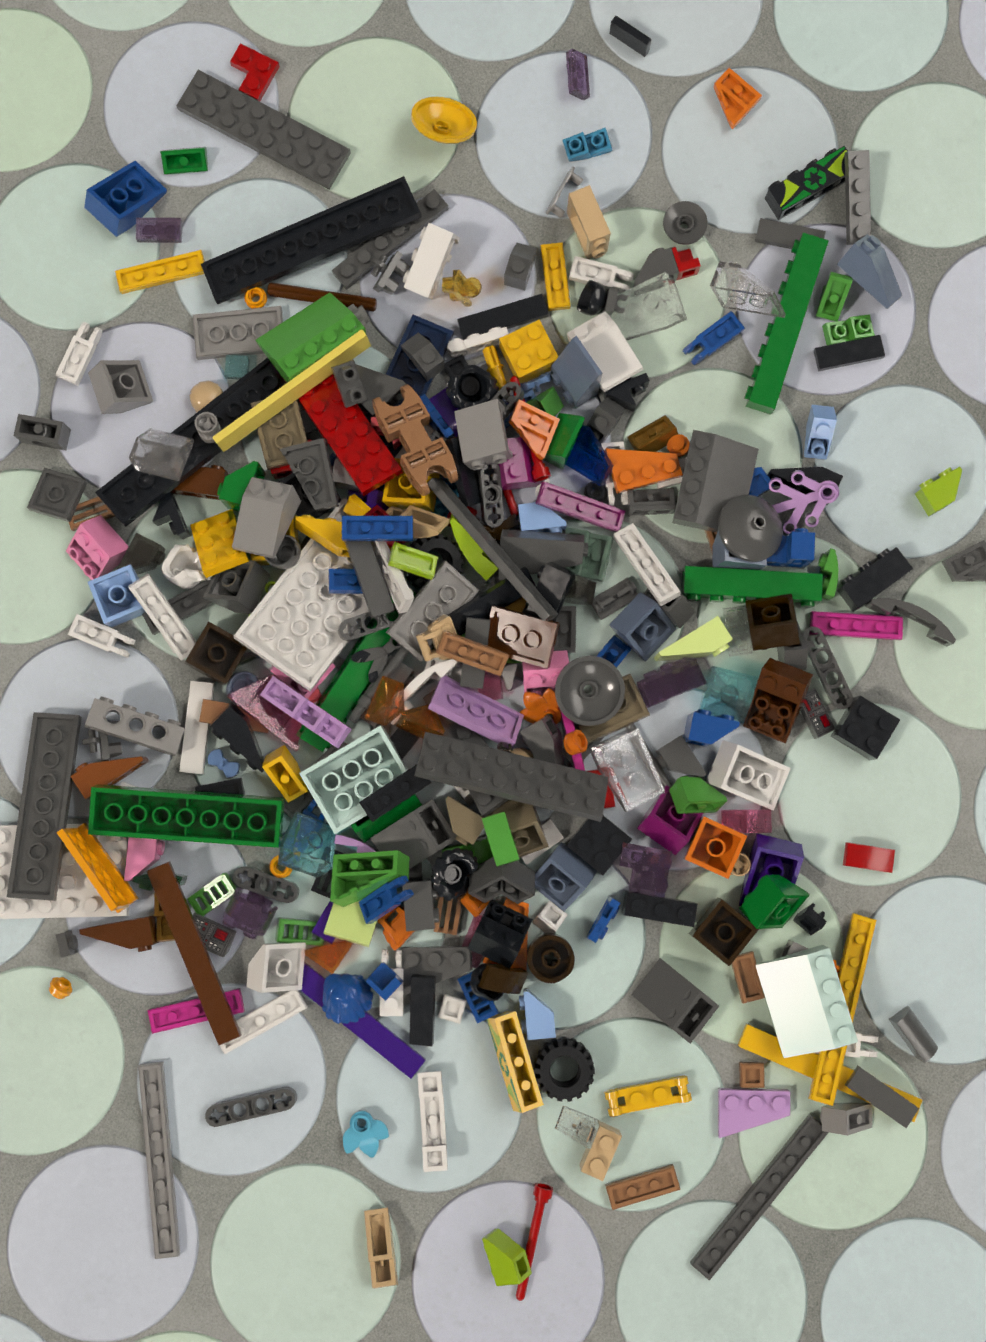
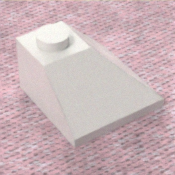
M306 943L263 944L248 964L247 987L260 993L302 990Z

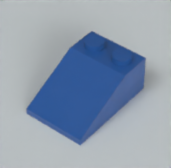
M133 161L86 190L84 208L115 237H118L132 228L167 193V189L137 161Z

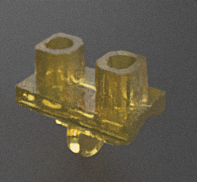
M453 270V277L442 278V291L449 293L451 301H461L465 307L472 306L470 298L478 296L482 289L478 279L473 277L467 279L460 270Z

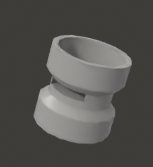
M203 412L195 419V427L201 439L207 443H214L215 441L212 437L222 430L216 416L210 412Z

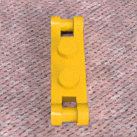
M685 1075L607 1090L604 1094L605 1099L609 1102L608 1114L610 1117H614L624 1113L692 1101L691 1093L687 1089V1084H689L688 1077ZM677 1086L679 1093L672 1095L671 1087ZM624 1096L625 1104L619 1105L617 1098Z

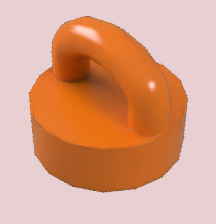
M577 729L569 732L564 737V748L569 755H576L587 750L588 742L582 731Z

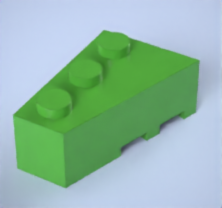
M398 850L334 855L330 901L345 907L364 899L387 882H391L398 877L407 876L409 880L410 857Z

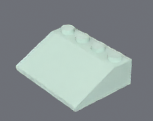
M380 725L299 774L334 834L367 816L359 802L406 772L407 768L383 725Z
M820 945L755 965L783 1058L837 1049L858 1042L829 947Z

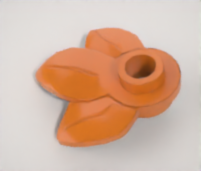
M551 688L546 689L543 696L534 692H524L523 701L526 708L520 711L524 715V720L534 723L547 714H551L555 724L560 722L562 716L556 702L554 690Z

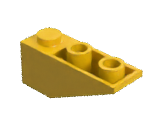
M310 515L295 517V528L337 556L350 558L345 542L342 541V522H338L333 518L315 519Z

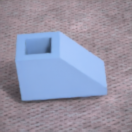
M811 404L806 426L804 457L827 460L837 422L834 407Z
M536 502L518 504L520 531L562 533V531L566 530V521L551 509L535 504Z
M523 989V995L519 996L520 1010H525L526 1018L521 1019L522 1033L527 1034L528 1040L556 1038L553 1010L529 989Z

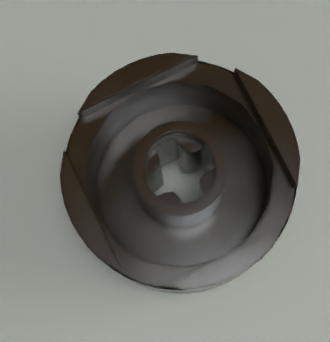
M545 933L537 936L529 945L527 962L530 971L538 980L545 983H557L565 979L572 972L575 956L571 945L564 937L555 933ZM553 952L554 957L557 959L547 963V959L544 956Z

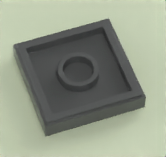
M44 468L27 508L36 513L71 522L88 482L79 477Z

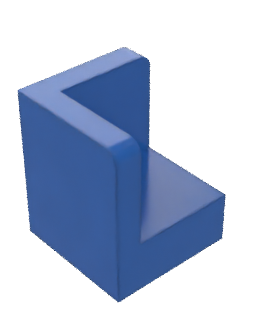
M382 962L365 980L385 1001L403 983V980L385 962Z

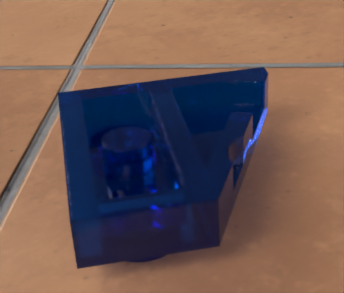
M583 425L565 465L597 485L604 486L614 465L591 428Z

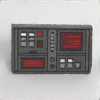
M816 689L808 691L800 711L813 738L817 739L835 730V727Z
M194 913L193 918L207 951L225 957L230 950L237 931Z

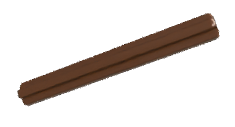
M269 283L267 289L269 296L313 303L330 292L346 307L354 304L357 308L362 306L366 311H375L377 307V300L371 297L278 283Z

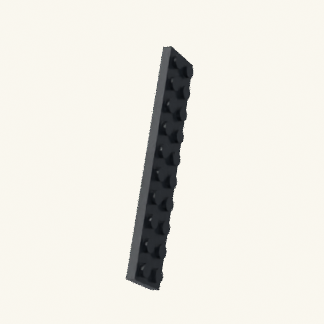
M403 176L201 263V267L216 303L220 304L244 294L248 290L265 285L422 216L409 185Z
M267 357L95 493L119 521L127 527L222 451L216 442L207 443L201 439L195 427V419L199 414L203 412L213 413L223 430L252 409V402L264 400L285 385L286 381Z

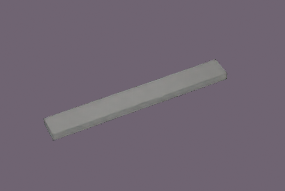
M164 1062L138 1065L154 1254L155 1259L178 1257L180 1255Z

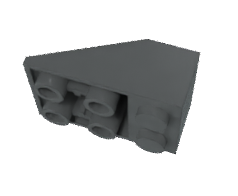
M432 799L370 839L378 852L398 850L409 856L410 869L455 841L456 836Z
M659 958L631 994L690 1044L719 1007L716 1002L661 958Z

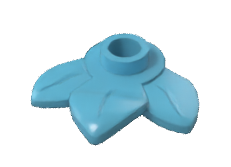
M366 1111L354 1113L350 1119V1127L343 1135L345 1152L347 1154L351 1153L359 1147L366 1155L373 1158L379 1148V1140L389 1137L387 1126L382 1121L373 1119L371 1114ZM364 1119L366 1121V1125L360 1126L358 1124V1120Z

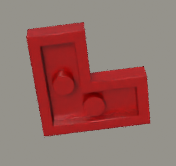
M241 43L230 60L232 67L247 74L239 91L260 102L280 67L279 62Z

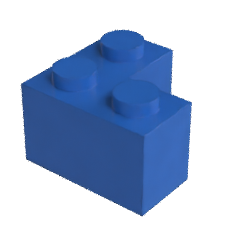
M797 528L788 536H782L778 550L767 558V566L805 568L814 561L815 533L808 532L809 530L805 528Z

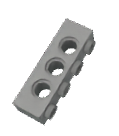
M106 697L94 698L85 722L86 728L165 754L176 755L185 728L180 727V722L168 719L167 722L159 720V715L151 712H145V715L136 712L137 708L127 704H123L122 707L114 705V700ZM110 712L117 713L120 716V721L116 724L109 723L106 719L107 714ZM139 720L142 723V729L140 731L131 730L129 727L130 721ZM161 727L165 732V736L161 739L153 737L152 729Z

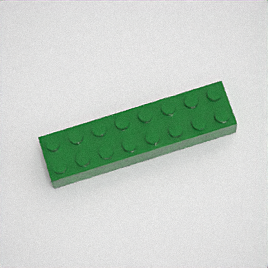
M97 784L91 787L88 834L279 848L282 842L285 798Z

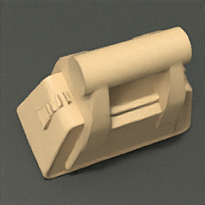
M443 614L428 625L427 631L416 635L425 661H430L437 657L441 660L451 659L435 652L444 630L457 634L451 617ZM427 639L432 640L435 649H430Z

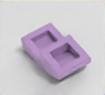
M340 834L335 836L334 844L357 847V853L378 852L369 844L356 838Z

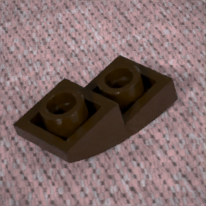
M487 964L482 972L479 987L495 992L520 994L528 972L522 968H507L502 964Z

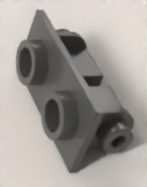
M627 577L589 602L600 620L630 603L638 595L636 592L637 588Z

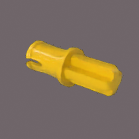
M491 345L483 349L488 367L486 371L496 378V385L500 391L507 384L502 370L504 366L500 364L495 346Z

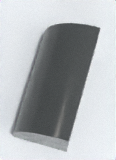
M906 1006L889 1019L918 1060L926 1063L935 1055L938 1046L909 1006Z

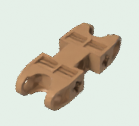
M406 384L400 387L404 401L399 406H390L385 401L382 402L380 397L372 399V404L378 425L387 442L389 443L399 438L406 451V454L401 455L400 465L409 482L420 495L426 496L430 494L426 481L430 474L438 473L444 478H448L451 483L458 481V473L453 456L443 438L441 437L434 441H431L424 426L429 425L430 414L418 394L411 386Z

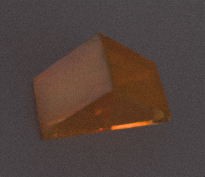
M382 676L365 719L386 726L405 711L404 683Z
M429 704L402 711L396 727L423 739L425 732L441 736L445 732L437 713L428 709Z
M342 941L307 948L304 951L307 957L333 974L354 943Z

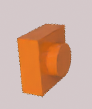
M468 891L459 900L474 917L480 915L489 903V901L486 903L468 894Z

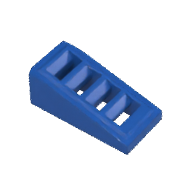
M472 972L457 978L476 1022L480 1023L498 1014V1009L494 1001L484 1000L476 1005L473 1001L478 999L475 994L471 996L469 993L472 991L471 986L466 987L465 983L471 981ZM488 1004L490 1005V1009L479 1014L478 1009Z

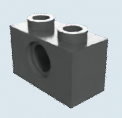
M18 414L13 436L22 443L66 451L71 429L61 421Z

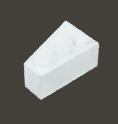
M428 223V226L424 227L421 231V244L419 249L416 248L411 258L413 264L411 269L406 271L403 282L405 283L404 288L432 299L443 277L442 272L445 264L450 262L452 258L450 252L453 244H458L460 238L450 231Z

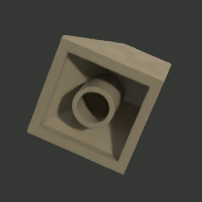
M447 796L446 805L452 831L457 835L455 839L465 846L469 843L474 845L484 829L483 817L454 798Z

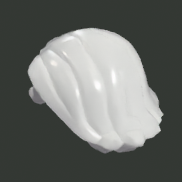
M189 544L174 545V548L171 549L162 565L163 575L171 583L183 589L193 588L200 582L211 580L212 576L205 577L197 549L190 547Z

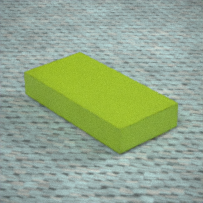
M394 542L388 566L432 580L435 575L438 556Z

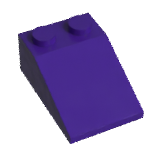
M756 833L749 856L751 867L749 872L745 874L739 906L744 903V898L755 890L758 886V881L765 875H780L795 884L804 860L802 844Z

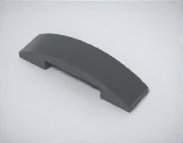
M890 598L871 599L865 604V607L883 616H887L892 611H895L930 628L926 637L946 647L954 644L956 641L950 630L938 618L912 603Z

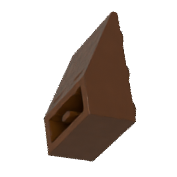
M769 658L762 667L743 726L786 744L806 697L813 674Z

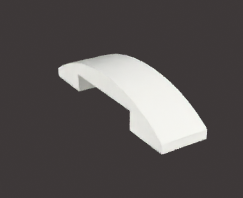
M454 659L444 660L431 666L414 678L398 698L391 714L390 723L392 725L398 723L414 708L409 699L435 673L442 678L460 662Z
M441 1071L417 1073L423 1143L424 1172L448 1170L442 1074Z

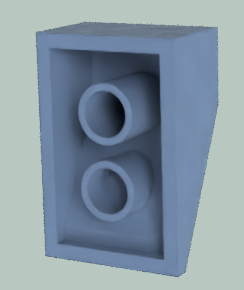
M867 234L852 245L837 263L841 269L886 309L901 298L902 293L885 249L875 236Z
M575 336L552 364L551 379L556 386L560 385L564 391L562 394L569 405L572 403L575 408L598 394L603 373L579 338Z

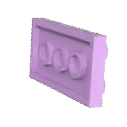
M447 676L439 679L428 709L510 750H512L516 743L524 717L523 714L469 687L460 686L459 682Z

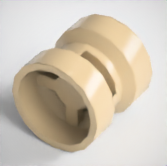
M739 854L731 875L744 876L749 872L751 863L745 854Z

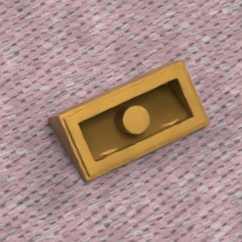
M664 415L627 436V439L635 451L657 452L666 447L668 440L672 436L678 435L676 426Z

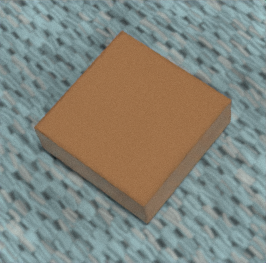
M739 1062V1085L741 1088H764L763 1062Z

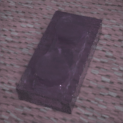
M572 48L566 52L569 94L581 100H586L590 97L587 55Z
M136 218L137 242L182 243L183 221L181 218Z

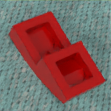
M846 842L843 865L892 873L895 850Z

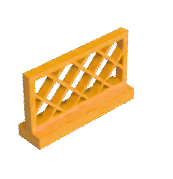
M83 823L78 828H62L57 832L111 911L116 910L117 913H120L139 899L129 883L124 881V876L96 836L88 834L87 823Z

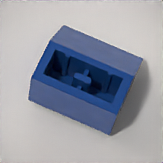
M698 709V711H694L687 716L683 738L686 743L706 747L738 728L740 722L734 721V716L721 714L715 717L711 716V711Z

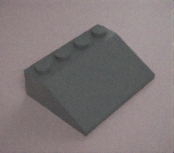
M693 430L672 523L717 533L719 515L725 504L737 496L749 495L759 449L717 434Z

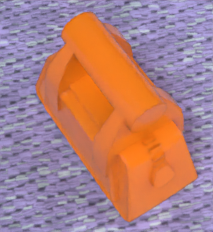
M400 905L377 921L384 927L383 934L393 950L399 949L415 932L406 931L405 910ZM396 910L399 914L391 922H388L386 919Z

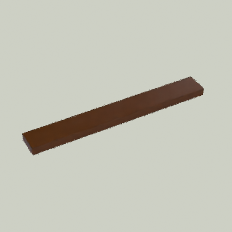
M169 861L148 870L147 874L218 1046L242 1035L171 862Z

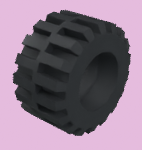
M438 534L428 538H418L417 541H413L410 544L411 548L426 553L430 550L438 552L443 561H447L460 574H464L465 569L461 568L465 564V559L461 560L463 552L457 549L459 546L457 542H451V537H443V534ZM409 572V576L406 577L408 581H413L412 585L415 588L420 589L428 581L427 578Z
M553 1038L550 1043L546 1042L543 1048L539 1049L538 1056L535 1058V1075L540 1089L546 1092L551 1099L555 1097L560 1102L563 1099H567V1102L573 1101L572 1098H581V1094L583 1092L587 1093L589 1085L594 1081L593 1074H595V1068L588 1049L574 1038ZM569 1056L576 1060L578 1072L573 1079L558 1081L551 1075V1064L558 1057Z

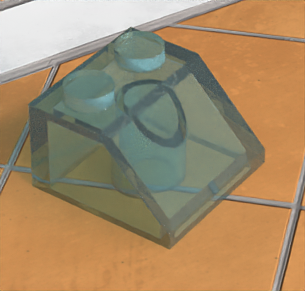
M715 666L710 667L699 709L711 711V716L715 717L721 714L734 716V721L743 724L753 700L758 677Z
M299 812L295 813L280 843L278 864L316 878L320 877L333 868L336 834H334L328 823Z

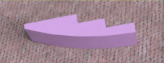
M274 676L260 694V696L338 749L352 730Z

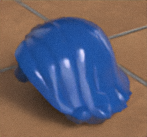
M345 973L330 974L325 978L322 1010L326 1013L327 1019H332L337 1024L340 1022L348 1024L349 1022L356 1023L359 1018L365 1017V1011L371 1009L373 992L371 991V986L366 983V978L363 979L362 975Z

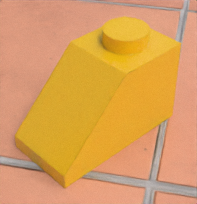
M285 745L265 756L262 768L288 803L308 792V788L299 774L301 772L299 765Z

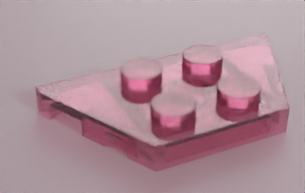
M270 674L228 694L227 697L291 750L294 752L299 750V737L296 734L302 724L260 696L273 676L279 679L275 674Z

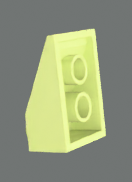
M717 616L658 652L654 659L655 661L707 657L710 654L716 657L729 648L728 643L733 638Z

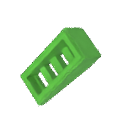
M225 872L187 900L197 914L204 916L238 893L239 890L227 872ZM220 882H222L228 893L224 894L218 885ZM214 887L221 898L217 899L211 888ZM205 892L208 893V895L214 902L211 905L204 896ZM198 897H200V899L206 906L204 910H202V908L196 901Z
M278 917L275 935L276 942H305L306 945L323 946L324 939L316 936V940L312 939L313 926L318 921ZM285 924H289L287 937L284 936ZM294 925H298L297 938L293 937ZM304 926H308L307 939L303 938Z

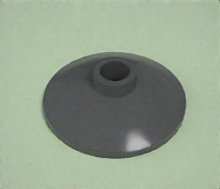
M689 201L673 204L668 208L663 218V228L666 235L675 243L682 245L693 244L700 240L705 234L708 224L704 210L699 205ZM686 224L688 228L684 229L680 225Z

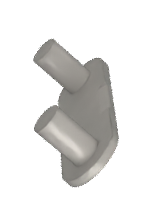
M572 166L546 210L547 215L550 211L560 218L564 215L565 211L556 206L555 203L569 179L578 186L582 183L583 179L573 172L575 167Z

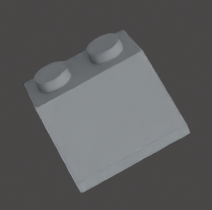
M101 360L88 372L102 414L124 413L153 402L140 360Z

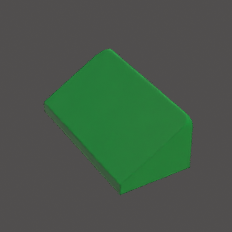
M206 147L160 151L164 175L208 171Z

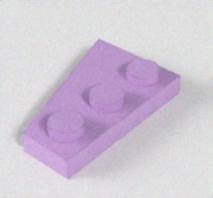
M718 1088L719 1138L790 1116V1091L788 1089Z

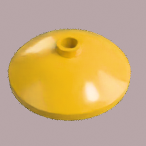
M428 97L419 100L412 108L411 120L413 125L422 135L435 142L443 144L461 143L470 139L476 131L477 120L473 112L462 103L453 99Z

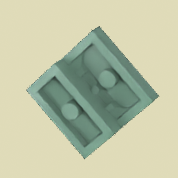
M566 527L565 534L584 535V543H588V556H583L582 564L566 567V569L575 572L576 577L604 582L613 537Z

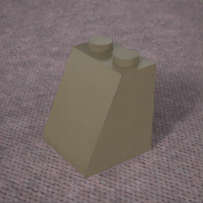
M508 800L488 815L492 816L501 812L506 813L519 857L549 847L534 805Z

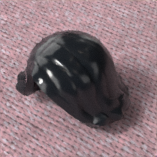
M469 365L461 373L450 377V380L447 382L448 388L446 393L452 400L451 404L458 408V410L490 401L499 391V387L496 385V378L492 377L489 372L477 365Z
M454 848L452 850H445L442 853V857H437L435 865H432L433 875L431 877L432 882H434L433 887L438 892L439 897H445L446 900L450 901L466 893L469 886V876L479 866L477 857L473 856V851Z

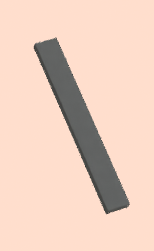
M432 478L427 483L429 488L543 621L553 620L558 615L554 608L462 503L443 479Z
M809 1114L690 1261L691 1265L709 1281L829 1133L822 1131V1124Z

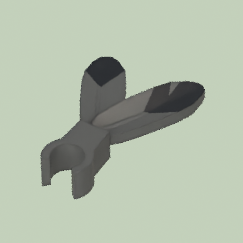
M392 637L383 647L360 650L351 656V660L357 663L374 660L368 673L370 683H374L382 673L388 654L402 647L401 645L394 646Z

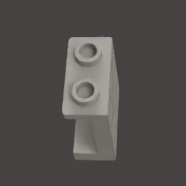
M498 399L454 411L462 459L467 467L472 470H480L485 468V465L492 463L502 464L507 459L513 458V454L508 448L503 415H506L505 407Z

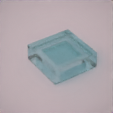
M226 355L224 377L226 379L239 380L249 372V356Z

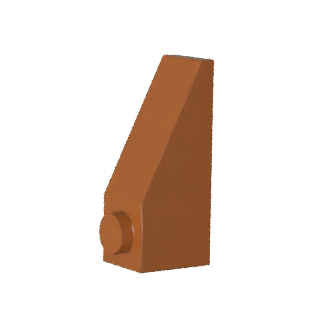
M140 756L89 764L86 762L75 769L76 773L70 777L83 797L90 800L91 787L97 784L115 785L149 762V759Z

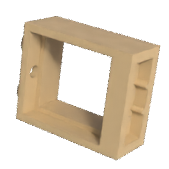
M589 185L569 193L567 215L586 258L597 259L608 251L611 232Z

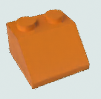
M703 816L684 859L729 879L747 835Z

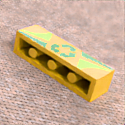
M506 1011L486 1019L513 1111L524 1113L544 1105L516 1011Z

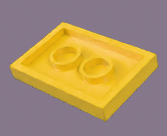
M233 509L190 525L201 568L206 578L249 562L247 552L232 548L237 525V518Z

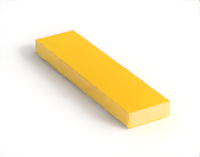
M197 250L116 270L119 290L121 294L203 275L201 263L205 262L202 250Z

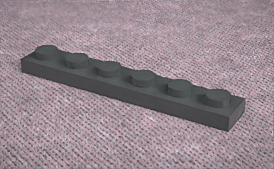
M435 189L417 202L422 217L370 239L332 270L333 275L346 290L374 269L370 264L372 258L379 260L382 254L389 257L424 227L428 226V223H432L449 209L448 204Z

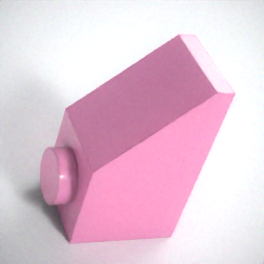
M129 837L124 881L136 880L160 859V855L164 853L165 842L160 839Z

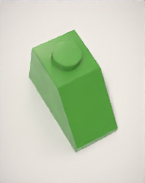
M682 776L669 789L678 814L714 813L727 802L726 796L700 777Z

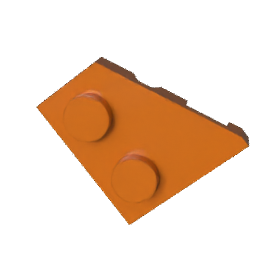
M730 68L722 74L713 87L732 129L738 125L762 97L758 91Z
M519 399L516 402L509 423L538 459L543 460L560 419Z

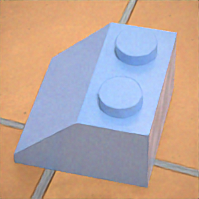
M131 564L88 581L103 623L111 628L145 613L143 607L128 588L130 584L139 579Z

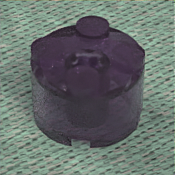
M236 888L223 913L224 920L222 923L229 928L234 929L236 927L244 931L243 934L251 939H256L257 935H265L278 907L272 908L273 902L263 895L252 891L245 894L242 893L243 888Z

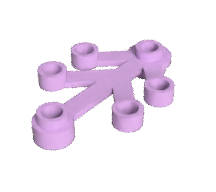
M795 470L791 474L792 483L795 485L802 484L813 490V492L804 494L783 484L780 478H772L769 481V489L772 492H779L792 498L772 505L776 512L780 513L795 508L790 518L783 523V531L786 534H790L794 529H797V523L808 503L817 501L813 511L805 516V523L808 527L817 526L819 516L826 504L832 503L838 498V485L830 480L819 483L806 477L803 471ZM801 474L803 478L800 481H795L794 476ZM777 481L780 483V487L775 489L771 484ZM830 488L832 492L829 495H825L823 490ZM813 516L816 518V521L809 523L807 521L808 518ZM787 524L794 525L792 530H787L785 527Z

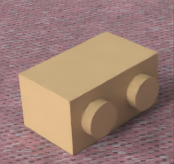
M599 1120L597 1121L579 1164L581 1172L601 1181L604 1180L622 1138L619 1129Z

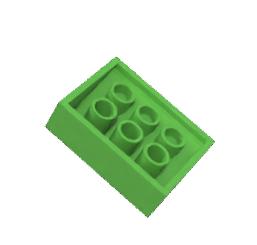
M329 292L255 341L288 383L355 333L363 330L366 334V330L353 312Z

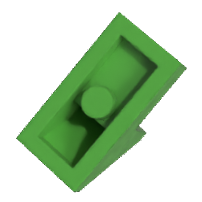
M830 272L826 286L824 285L816 312L817 317L838 321L853 282L852 277Z
M553 386L526 402L553 416H556L564 407Z

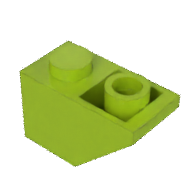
M950 467L939 473L940 478L934 482L930 478L919 485L921 489L915 493V496L928 517L955 501L962 474L961 467L952 470Z
M499 1228L494 1229L482 1238L496 1286L520 1284L532 1274L525 1249Z

